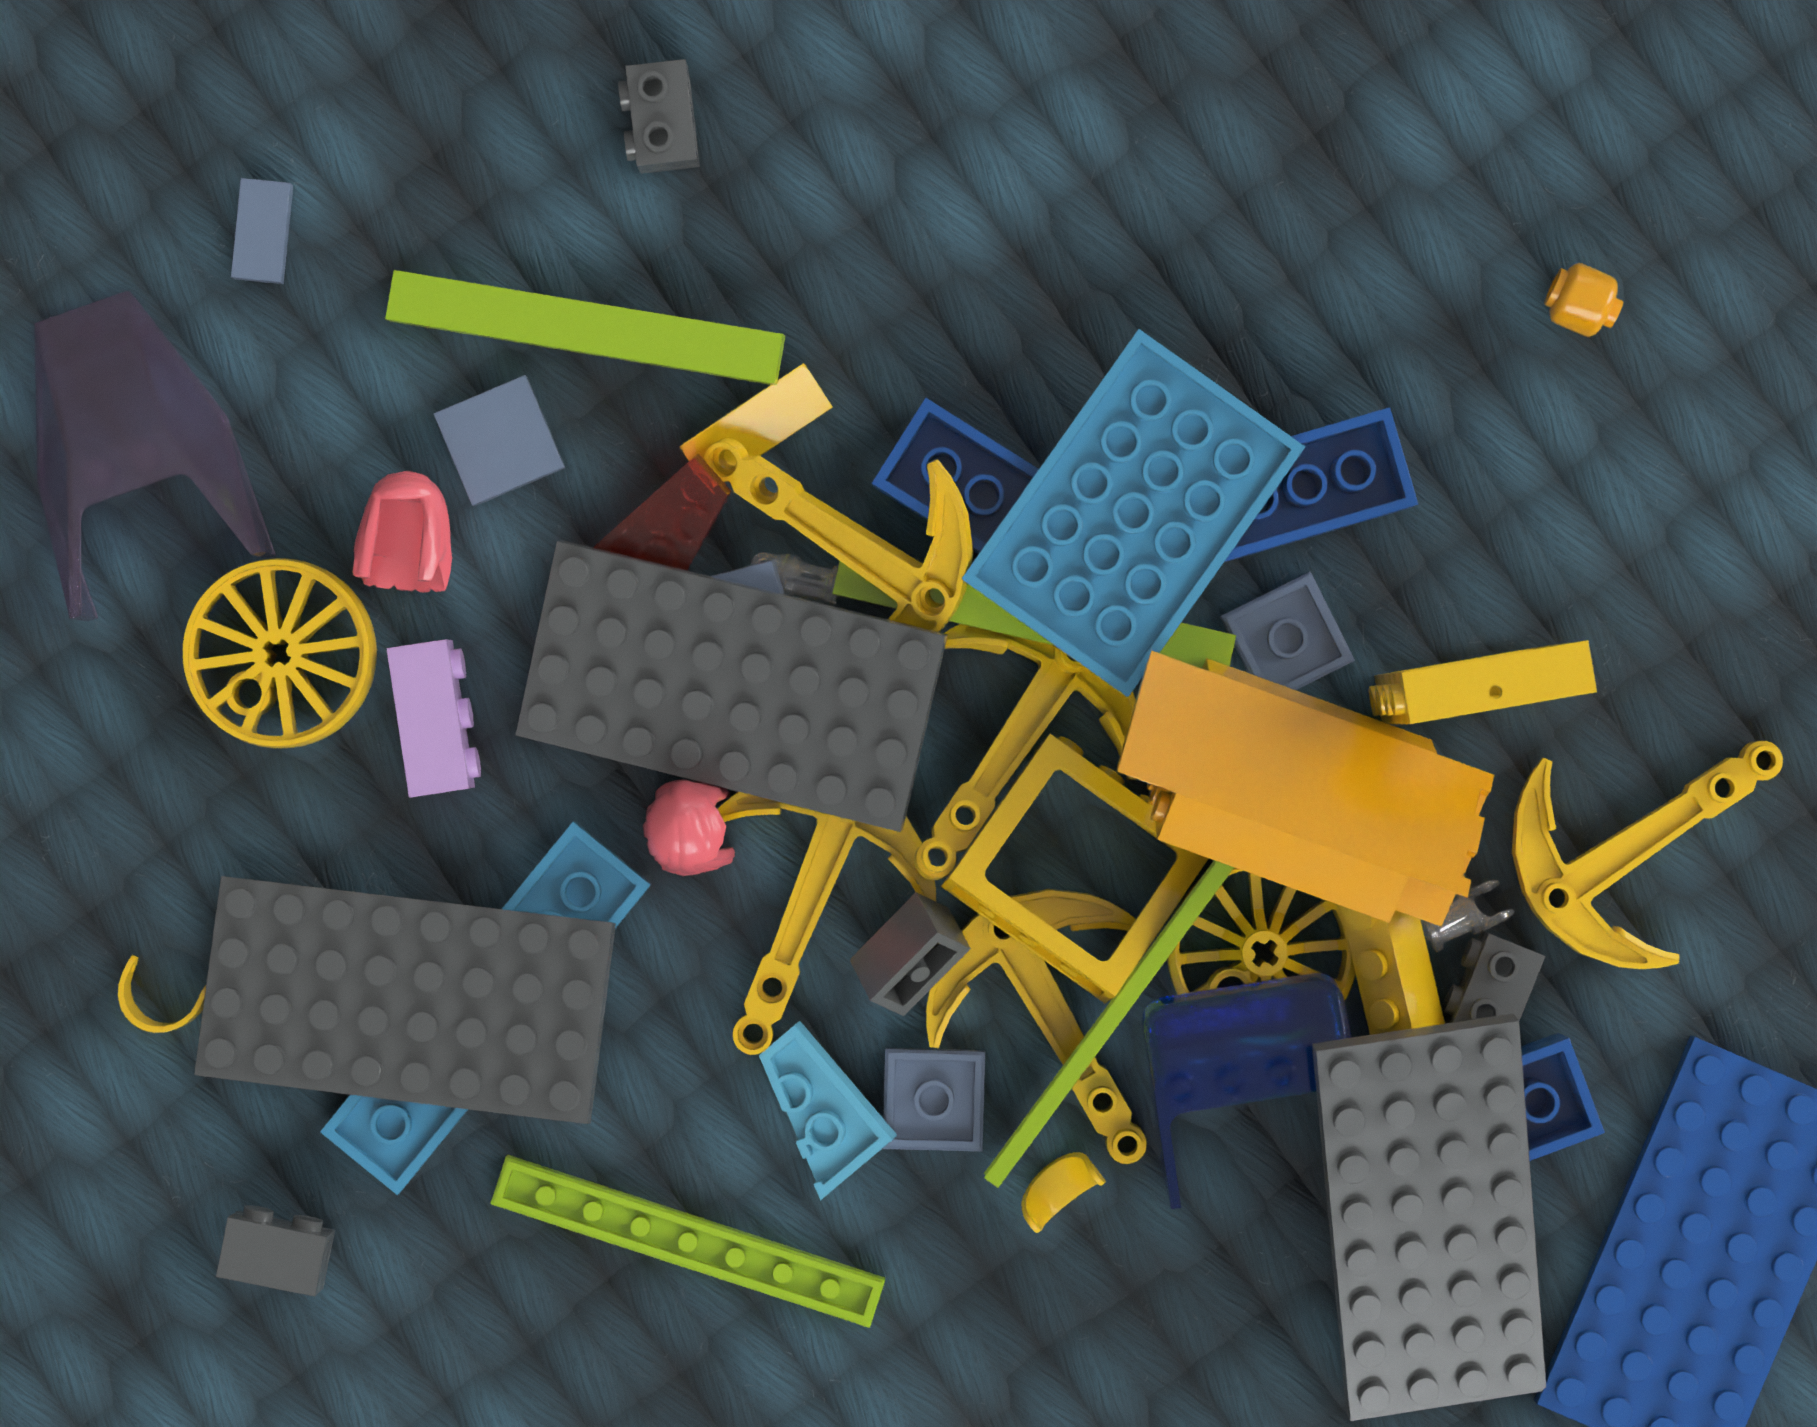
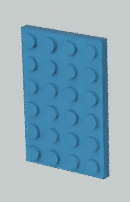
M1138 329L962 579L1113 688L1129 697L1143 677L1151 650L1160 653L1305 449V446Z

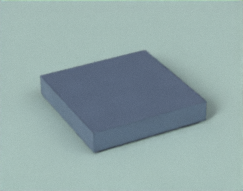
M526 375L434 413L472 506H477L565 469L563 460Z
M1311 571L1220 616L1227 632L1236 635L1234 646L1247 672L1293 690H1297L1355 661Z
M885 1048L884 1120L897 1136L883 1149L983 1152L985 1050Z

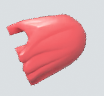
M412 471L388 474L375 484L365 507L355 540L353 575L362 578L363 584L368 586L374 585L377 588L390 589L395 586L400 591L413 592L417 590L422 593L429 592L431 589L435 592L445 591L451 572L452 552L450 522L444 496L437 485L423 474Z
M681 779L667 782L656 790L655 800L647 808L643 830L644 837L648 840L649 853L661 865L662 870L681 876H688L717 870L722 866L732 863L735 857L733 847L720 848L723 844L726 824L715 807L717 802L729 798L730 791L727 788Z

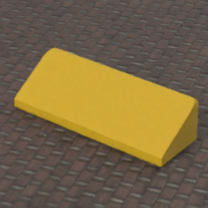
M803 363L780 378L777 386L770 385L682 444L680 449L708 490H711L721 483V481L712 478L704 466V455L711 445L722 439L732 438L739 441L745 447L749 456H762L833 407ZM725 450L724 458L726 462L730 465H736V457L733 452Z

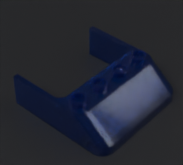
M1312 973L1158 998L1145 1008L1141 1020L1164 1184L1171 1209L1181 1208L1170 1124L1174 1117L1181 1113L1316 1092L1312 1044L1352 1038L1343 994L1333 978L1322 973Z

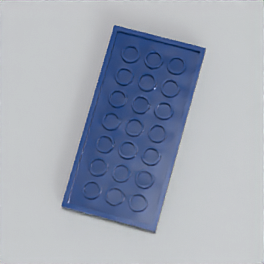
M1690 1035L1546 1370V1388L1541 1392H1537L1534 1398L1536 1404L1589 1427L1746 1426L1817 1261V1089Z

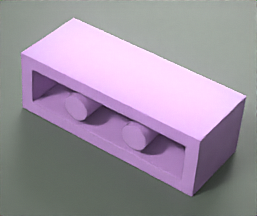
M447 639L387 648L409 798L475 788L474 778L481 777V766L477 748H469L466 728H472L474 721L470 699H462L459 679L466 678V666L462 649H454L453 640Z

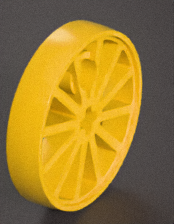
M273 558L259 560L240 566L222 576L208 588L197 602L188 620L183 640V666L186 680L194 699L202 711L218 727L233 737L249 744L267 748L301 747L320 741L339 730L355 715L363 704L371 688L376 669L377 646L375 633L370 617L361 600L344 581L333 573L317 565L295 559ZM278 570L297 572L302 575L284 622L279 609L275 572ZM256 574H260L267 625L257 616L236 588L237 583ZM317 580L328 587L337 596V599L299 628L301 615L313 585ZM223 595H225L258 638L208 619L210 611ZM345 609L348 610L355 624L357 636L307 643L319 629ZM204 629L252 648L253 651L199 659V644L202 630ZM288 643L289 645L285 652L291 657L289 662L274 663L277 655L272 650L273 645H285ZM358 647L360 650L356 677L308 658L309 655ZM255 663L246 671L235 674L229 680L227 686L211 698L202 678V670ZM304 670L351 689L345 701L335 712L310 683ZM249 679L256 680L262 691L259 703L252 708L246 707L239 697L240 687ZM292 681L323 720L319 725L298 733L292 698ZM278 695L283 735L268 736L257 733V726L261 716L272 709ZM226 703L234 712L246 716L242 726L235 723L222 712L221 708Z
M1234 867V869L1231 871L1229 875H1232L1243 870ZM1248 872L1253 927L1221 885L1215 896L1237 925L1242 935H1238L1200 916L1197 917L1192 925L1236 945V947L1179 952V942L1167 958L1169 974L1174 989L1185 1008L1203 1027L1227 1041L1250 1047L1287 1045L1308 1037L1332 1019L1345 1002L1352 988L1356 973L1340 905L1323 899L1280 930L1296 889L1284 885L1266 924L1261 877ZM1198 881L1185 894L1180 904L1178 905L1176 911L1179 909L1181 904L1193 890ZM1330 910L1333 911L1340 929V938L1289 942L1315 920ZM1271 940L1273 943L1269 950L1274 955L1272 960L1266 962L1260 959L1254 964L1252 960L1255 958L1256 953L1251 949L1253 943L1258 941L1266 944ZM1342 950L1341 967L1337 979L1288 958L1290 955ZM1237 960L1230 966L1219 968L1213 972L1207 982L1193 992H1189L1182 975V964ZM1283 968L1331 989L1327 999L1314 1013L1309 1010L1283 972ZM1229 976L1238 977L1243 984L1241 997L1230 1004L1221 1002L1217 996L1219 982ZM1271 977L1275 979L1302 1018L1301 1022L1277 1031L1274 1028ZM1258 979L1262 1031L1249 1032L1236 1029L1234 1025L1239 1013L1245 1011L1253 1002L1255 995L1254 984ZM1208 997L1218 1010L1225 1013L1222 1021H1218L1200 1007L1199 1003Z

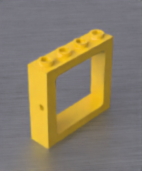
M1586 640L1374 675L1376 685L1369 686V699L1373 715H1380L1382 722L1387 724H1415L1595 693L1597 688L1589 641Z
M1049 734L1040 744L941 887L1100 1001L1107 1003L1117 995L1209 858L1162 842L1176 852V861L1107 961L1096 959L991 884L985 877L987 867L1049 778L1057 770L1063 771L1157 839L1155 821L1150 820L1153 806L1149 805V796L1141 794L1138 797L1123 786V778L1114 770L1100 765L1098 768L1082 757L1084 754L1083 750L1070 739L1062 736L1057 739L1052 734Z

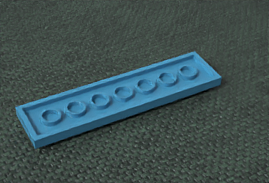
M573 821L502 909L616 923V929L652 884L577 822ZM350 1095L320 1132L398 1195L468 1109Z

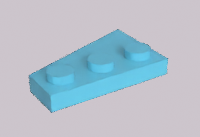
M801 1021L797 1022L759 1055L782 1111L787 1112L798 1138L796 1144L803 1159H807L816 1180L814 1187L820 1200L897 1136Z

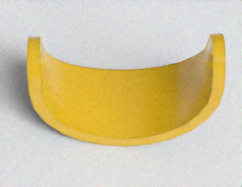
M133 955L130 957L118 984V1000L123 1014L134 1026L152 1033H165L187 1025L202 1012L206 985L201 991L192 1011L180 1021L161 1023L145 1016L135 1004L131 992V980L138 957Z
M1081 1152L1063 1155L1044 1167L1027 1187L1021 1202L1023 1216L1032 1230L1039 1233L1045 1224L1068 1203L1097 1184L1102 1186L1106 1183V1180L1087 1155Z

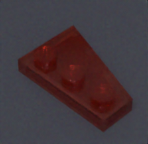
M697 454L593 548L688 571L732 491L706 461Z

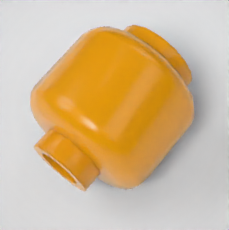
M1577 263L1568 270L1559 269L1547 292L1544 305L1550 307L1549 314L1553 323L1582 336L1590 337L1595 335L1602 325L1612 328L1622 309L1623 301L1616 298L1618 283L1614 277L1583 263Z

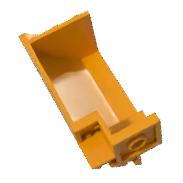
M1152 650L1145 666L1117 766V772L1147 782V789L1151 790L1149 805L1153 806L1150 820L1155 821L1157 840L1388 923L1391 922L1396 910L1441 927L1455 895L1458 894L1468 898L1471 880L1465 878L1464 874L1471 858H1474L1478 852L1485 820L1484 817L1479 816L1486 797L1491 792L1494 774L1437 754L1432 740L1208 658H1206L1203 668H1199Z

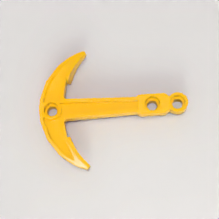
M725 438L714 443L706 450L704 466L712 478L721 482H730L734 493L773 519L784 520L894 599L898 607L888 620L939 632L957 611L967 589V583L962 577L971 566L974 552L969 515L962 495L951 475L938 459L927 464L930 483V507L926 535L934 536L924 563H921L804 491L799 481L760 455L749 456L747 450L739 441ZM725 450L733 452L736 457V465H730L726 462L724 458ZM766 477H770L776 482L778 487L777 493H772L766 488ZM932 588L941 591L944 596L943 603H936L932 600L930 596Z
M959 624L945 632L944 634H948L945 649L972 648L1004 654L1008 648L1038 664V671L970 780L961 784L931 828L932 838L924 841L916 850L914 864L919 874L929 880H939L946 877L954 869L957 860L956 854L968 848L995 808L996 796L1072 692H1080L1104 714L1099 719V722L1116 746L1119 755H1121L1136 702L1133 691L1129 697H1126L1077 661L1070 660L1066 653L1054 645ZM1127 776L1128 780H1137L1136 778ZM961 807L970 809L973 813V822L968 825L959 823L956 819L957 809ZM931 849L943 851L946 857L944 865H932L928 860V852Z
M1753 741L1746 744L1741 749L1738 758H1725L1686 784L1681 794L1567 864L1562 862L1549 831L1556 829L1550 798L1552 761L1541 758L1529 775L1520 793L1514 812L1512 856L1519 884L1532 912L1547 930L1574 951L1604 963L1632 969L1662 968L1679 964V954L1666 952L1647 945L1621 927H1610L1592 907L1591 901L1595 896L1702 819L1714 818L1753 792L1757 781L1774 778L1780 772L1783 765V756L1780 749L1769 741ZM1761 751L1767 752L1771 758V764L1766 770L1760 769L1756 763V757ZM1721 778L1725 779L1730 786L1728 795L1723 798L1715 792V784ZM1556 888L1562 890L1565 895L1564 903L1557 908L1553 907L1549 902V895Z
M737 792L718 808L724 822L745 816L780 815L782 809L814 816L817 819V826L771 951L763 956L745 999L746 1015L737 1021L733 1029V1041L740 1051L749 1055H756L764 1052L770 1046L774 1034L772 1024L782 1018L800 974L799 961L853 842L858 836H863L891 853L888 860L911 883L915 892L936 902L935 880L924 878L915 867L914 856L922 841L907 816L903 830L898 832L743 792ZM768 978H777L782 984L781 993L776 996L766 994L763 989L764 981ZM749 1024L759 1025L763 1030L762 1039L757 1042L749 1041L744 1034L745 1027Z
M1044 889L1009 896L1056 930L1069 925L1071 931L1100 928L1128 931L1136 920L1127 911L1110 901L1088 893ZM978 913L961 930L971 949L928 992L926 1028L929 1047L939 1048L943 1033L952 1014L971 990L967 983L992 963H998L1002 966L1064 1065L1084 1038V1035L1045 961L1011 936L998 937L994 933V924ZM1094 1057L1072 1087V1090L1096 1132L1106 1136L1105 1144L1110 1156L1122 1164L1135 1163L1142 1158L1146 1151V1137L1141 1128L1131 1122L1132 1112L1107 1068L1099 1064ZM1099 1093H1107L1111 1096V1104L1105 1110H1098L1093 1106V1099ZM1124 1136H1131L1136 1140L1134 1150L1129 1153H1123L1118 1149V1142Z

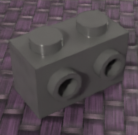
M686 59L626 66L627 81H618L622 112L631 111L633 130L624 131L627 160H636L641 174L700 167L690 75Z
M915 892L850 959V962L869 1000L904 1016L971 948L950 909Z
M1481 931L1478 940L1475 938L1469 940L1462 955L1461 966L1466 967L1460 985L1452 984L1445 997L1442 1012L1448 1014L1445 1023L1513 1013L1520 1021L1545 956Z
M251 1205L244 1206L243 1211H236L227 1218L216 1277L314 1297L324 1289L335 1230L323 1228V1220L304 1215H294L292 1221L273 1218V1210Z

